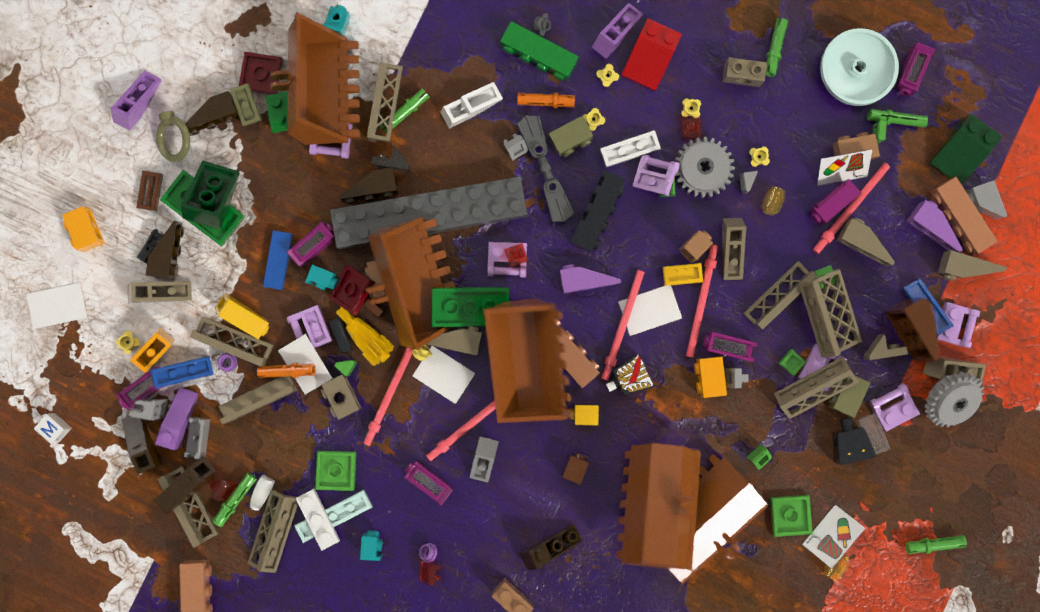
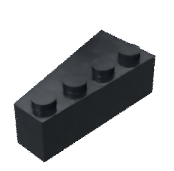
M604 169L572 237L571 245L588 253H591L592 249L597 250L601 241L598 237L601 232H605L609 224L606 220L609 215H613L617 207L614 203L617 198H621L625 190L622 187L626 180L625 178Z

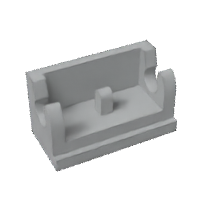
M168 399L136 401L135 404L143 405L144 410L142 412L131 411L130 417L147 420L165 418Z
M190 417L184 457L200 459L206 457L210 419Z

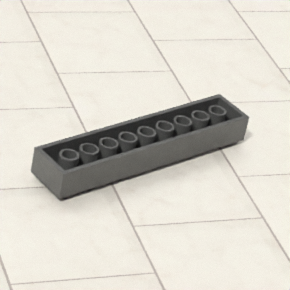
M521 176L330 210L336 247L340 250L371 245L368 238L369 235L380 229L405 223L419 217H423L424 221L434 218L437 221V226L426 229L427 234L527 217Z

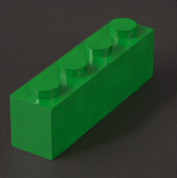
M512 21L500 41L503 51L511 55L513 53L518 55L519 59L525 63L531 62L535 64L536 68L540 71L546 72L547 70L553 74L554 78L563 81V79L568 81L579 56Z

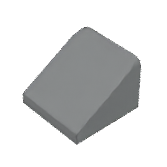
M758 171L745 172L740 175L743 194L750 191Z

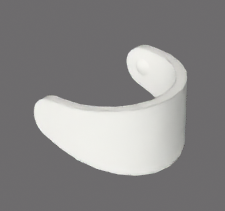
M265 475L259 478L251 496L250 508L258 511L263 506L274 486L275 480Z

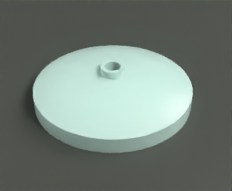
M851 29L839 34L826 47L820 64L822 81L829 93L837 100L853 106L869 105L883 98L893 88L899 71L898 57L891 43L881 34L869 29Z

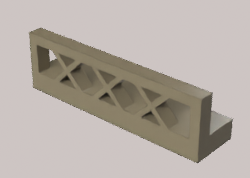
M382 62L379 64L367 133L368 141L376 142V140L390 142L403 66ZM388 70H397V77L390 82L387 78ZM390 86L394 91V96L386 100L384 97L385 89ZM387 105L391 110V114L383 119L381 110ZM383 123L388 129L386 137L377 135L378 128Z
M797 261L743 315L758 330H763L801 293L800 283L811 281L818 276L813 271L809 272ZM798 267L804 276L800 280H792L793 271ZM781 282H789V291L787 293H779V284ZM768 295H775V304L773 306H765V298ZM754 308H762V316L756 321L749 313Z
M202 316L197 330H192L190 334L192 339L261 367L266 366L274 346ZM205 322L212 324L215 332L211 334L203 333L202 329ZM225 330L229 331L232 337L231 340L226 342L222 341L219 334ZM247 338L250 346L245 349L240 348L237 342L238 339ZM258 345L268 347L264 357L257 355L254 347Z
M843 356L774 394L781 409L791 419L859 383ZM848 376L851 377L850 380L846 382H841L844 378ZM828 387H832L831 390H829V391H824V389H826V388H828ZM815 396L814 399L810 401L807 400V398ZM798 405L797 408L791 411L788 410V408Z
M279 377L220 405L219 409L223 415V418L220 419L221 423L232 422L298 391L292 377Z
M184 466L157 479L163 491L174 481L172 476L180 472L182 474L186 470ZM198 492L193 494L191 502L184 501L174 509L193 548L219 534ZM193 507L201 510L202 515L200 519L194 518L191 514ZM202 524L208 525L212 534L204 537L200 531Z
M271 490L247 563L260 572L276 573L298 506L296 496L284 495L277 490ZM276 497H278L279 500L277 506L275 507V499ZM270 516H271L272 521H271V524L269 525V522H268V521H269V518H270ZM265 535L266 540H265V543L263 544V540H262V539H263V536ZM258 553H259L260 558H259V561H258V563H257V562H255V561H256L257 555H258Z

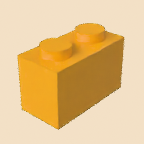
M82 206L62 215L64 219L63 226L71 236L70 243L77 251L85 252L105 243L91 208Z
M160 327L132 356L130 361L146 373L172 346L175 339Z
M723 357L696 359L697 363L694 364V371L699 379V382L696 383L697 393L702 398L726 396Z

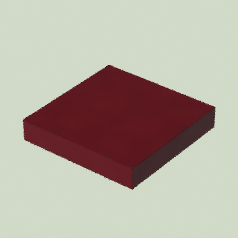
M244 51L239 86L248 83L252 92L269 95L277 94L278 91L271 89V83L279 82L280 80H273L271 72L282 69L283 58Z
M347 265L329 298L351 314L357 315L369 294L366 288L373 286L375 281Z

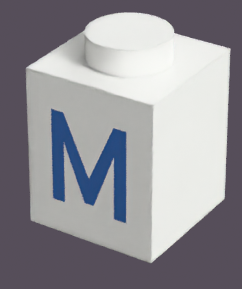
M56 413L42 415L37 421V426L34 428L50 444L59 443L72 429Z

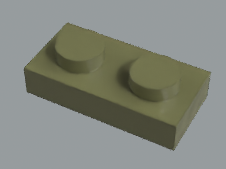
M247 83L230 89L242 125L248 126L262 121L250 84Z

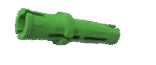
M780 18L776 19L770 50L766 54V76L771 77V74L772 77L776 76L778 62L782 58L780 53L788 20L781 18V22Z
M423 88L411 99H406V103L395 111L393 128L410 113L416 112L418 110L417 107L430 98L427 93L420 98L425 93ZM384 123L380 125L382 129L386 127Z
M869 109L867 120L887 121V125L894 123L925 128L928 123V116L898 113L889 109L886 111Z
M248 472L227 501L221 504L222 508L212 519L214 524L223 527L230 515L235 513V508L257 480L255 476Z
M964 535L937 539L923 538L919 541L906 542L905 549L907 554H930L932 551L966 548L967 541Z

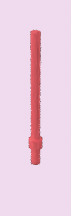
M887 163L882 164L860 191L861 194L850 203L831 228L821 235V240L812 249L816 254H819L827 243L830 244L836 232L888 171L890 166Z
M713 244L710 246L708 259L705 260L704 267H706L686 353V356L694 357L712 272L717 264L715 259L718 246Z
M637 270L609 356H606L604 362L606 365L601 379L608 381L612 368L616 365V356L645 273L643 271Z
M406 348L375 418L368 426L369 431L363 442L368 446L371 445L376 432L378 433L381 428L380 423L412 356V348Z
M495 400L446 440H441L437 444L438 446L426 455L427 458L432 461L442 452L445 453L449 450L450 445L496 409Z

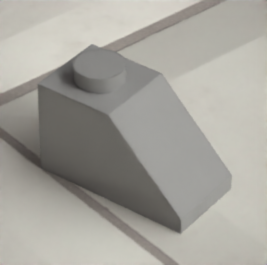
M995 180L965 190L980 213L995 220L1007 217Z
M484 437L479 438L470 478L488 483L499 441Z

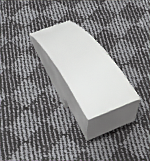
M493 82L461 96L455 102L443 106L440 113L448 127L451 128L488 109L503 98Z

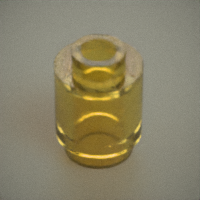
M771 186L767 190L761 208L764 209L763 212L771 216L779 214L786 197V191L782 188Z
M843 555L833 568L826 564L823 573L837 582L851 565L848 562L849 558Z

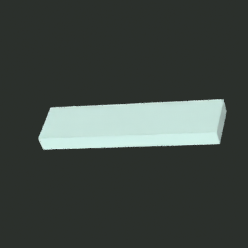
M362 490L325 509L333 527L373 506L365 490ZM307 520L294 525L303 543L314 538Z

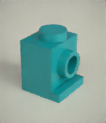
M342 5L330 6L323 26L345 36L351 18L347 8ZM335 16L340 17L338 20H334Z
M312 265L305 283L312 285L315 282L314 286L325 290L326 287L334 289L338 279H336L337 274Z
M368 530L367 533L362 535L360 560H381L382 553H379V551H382L383 540L379 539V531Z

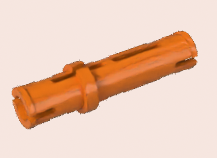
M518 93L517 105L574 108L575 95Z
M314 363L258 366L257 376L259 378L314 376L316 374V366H314Z

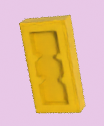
M701 263L662 267L664 286L703 282Z

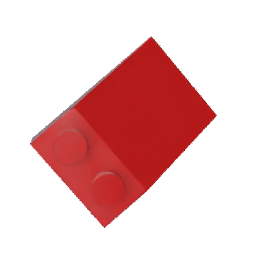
M647 18L621 76L656 91L682 34Z

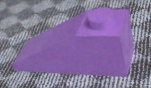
M628 3L600 32L592 48L607 59L643 14Z
M144 70L111 107L113 122L130 131L144 114L161 83V79Z
M929 200L920 202L907 219V222L946 250L960 253L962 247L943 212L937 208V204Z
M574 264L563 266V270L559 271L563 294L621 283L619 278L582 267H574Z
M179 388L161 425L156 445L172 450L181 448L189 425L188 421L192 416L199 393Z

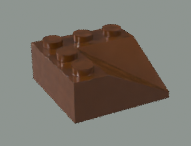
M925 297L902 300L884 311L902 343L907 347V351L913 361H936L939 359L940 348L937 345L938 340L935 314L932 310L933 306Z

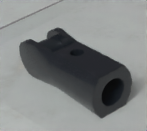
M155 228L138 253L137 258L147 264L149 254L164 234H160L158 229ZM154 239L157 240V242H156L155 245L152 244V241H153Z
M338 318L330 321L329 323L339 349L345 353L349 352L352 346L342 319Z

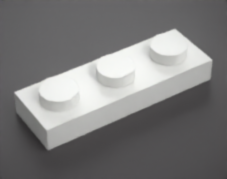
M655 131L603 147L600 151L605 166L610 167L643 156L644 154L658 151L661 147Z
M315 489L297 497L296 500L321 551L338 543L340 539Z

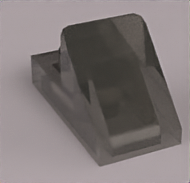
M395 145L393 146L391 159H389V156L378 154V157L372 156L371 164L373 167L383 169L394 168L395 171L411 173V167Z

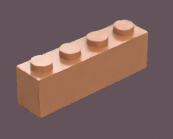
M957 177L945 181L930 191L933 202L939 205L946 220L953 227L952 231L960 238L963 243L962 246L970 255L979 254L998 242Z
M557 319V326H560L561 322ZM566 330L564 336H558L559 343L564 344L566 350L564 353L560 352L561 359L567 362V369L565 370L583 388L599 374L597 370L599 366L593 359L589 361L585 357L587 352L580 344L576 346L572 342L574 337Z
M209 559L185 560L180 564L181 612L213 611L212 604H210L212 585H209V577H211L212 567L209 565Z

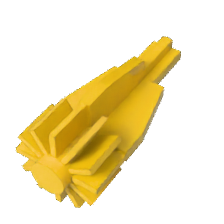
M343 307L336 312L347 324L346 330L358 348L364 352L362 355L371 365L375 366L380 361L383 363L390 357L389 352L393 351L394 345L384 335H380L378 331L362 319L355 318Z

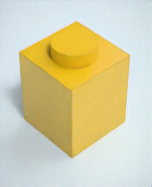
M574 404V409H571L572 417L570 419L574 420L575 425H598L599 406Z

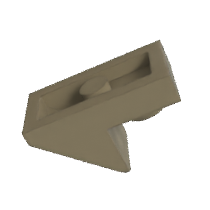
M879 334L864 354L863 359L874 360L908 354L907 347H900L899 343L887 345L885 334Z

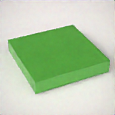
M318 450L315 490L354 491L356 452Z
M808 494L770 497L772 533L774 537L813 534L810 496Z

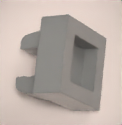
M513 134L514 139L509 142L506 139L504 140V146L512 160L529 151L521 135Z
M725 368L726 387L742 388V382H748V374H742V369Z

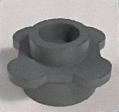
M547 13L537 16L534 20L535 31L539 32L540 36H544L545 32L550 30L551 27Z

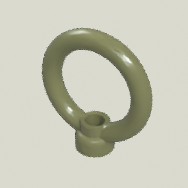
M174 111L159 113L161 122L156 132L157 147L166 160L179 162L186 157L190 148L189 130L186 124L175 116ZM174 124L178 126L182 134V147L179 153L175 155L167 150L164 142V133L167 126Z

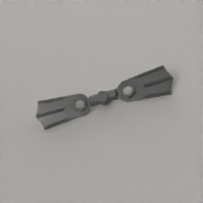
M526 115L517 123V126L531 155L539 161L540 172L544 175L546 181L544 192L552 222H566L574 214V211L560 182L552 179L551 167L545 157L548 149L540 116ZM540 146L542 147L543 151L541 153H537L535 151V148ZM555 184L556 189L553 191L550 190L549 185Z

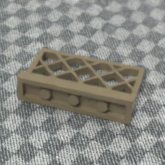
M840 269L799 284L821 357L837 356L842 351L862 342ZM833 276H835L837 282L836 286L831 284ZM819 282L824 284L823 291H821ZM829 288L834 291L832 298L827 296ZM838 294L842 298L841 305L836 302ZM825 300L830 303L828 310L825 304ZM834 307L839 309L837 317L832 314ZM844 313L848 317L847 323L842 320ZM831 319L836 321L834 328L832 327ZM840 325L845 327L843 335L838 333ZM850 331L852 332L854 337V340L852 341L848 339ZM836 337H838V338L841 339V342H840V345H839V346H838Z

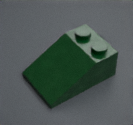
M970 114L960 120L929 164L949 179L957 177L962 185L992 152L1003 136Z
M202 160L181 204L183 219L221 230L228 214L240 171Z

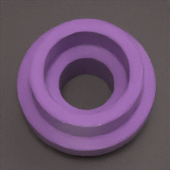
M224 353L218 359V367L224 372H231L237 367L238 362L234 355ZM227 359L231 360V364L229 366L225 364V361Z
M432 543L422 545L419 556L424 562L431 563L435 560L437 556L436 545Z

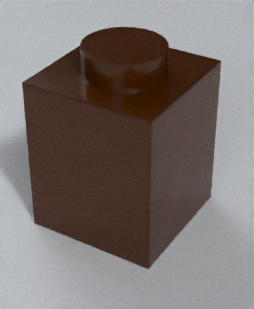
M575 453V456L570 454L562 477L581 485L589 462L585 460L586 456Z

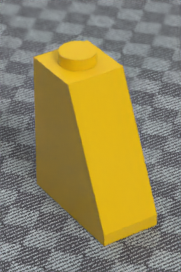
M224 293L215 307L219 317L257 339L260 336H264L269 329L267 319L227 293Z

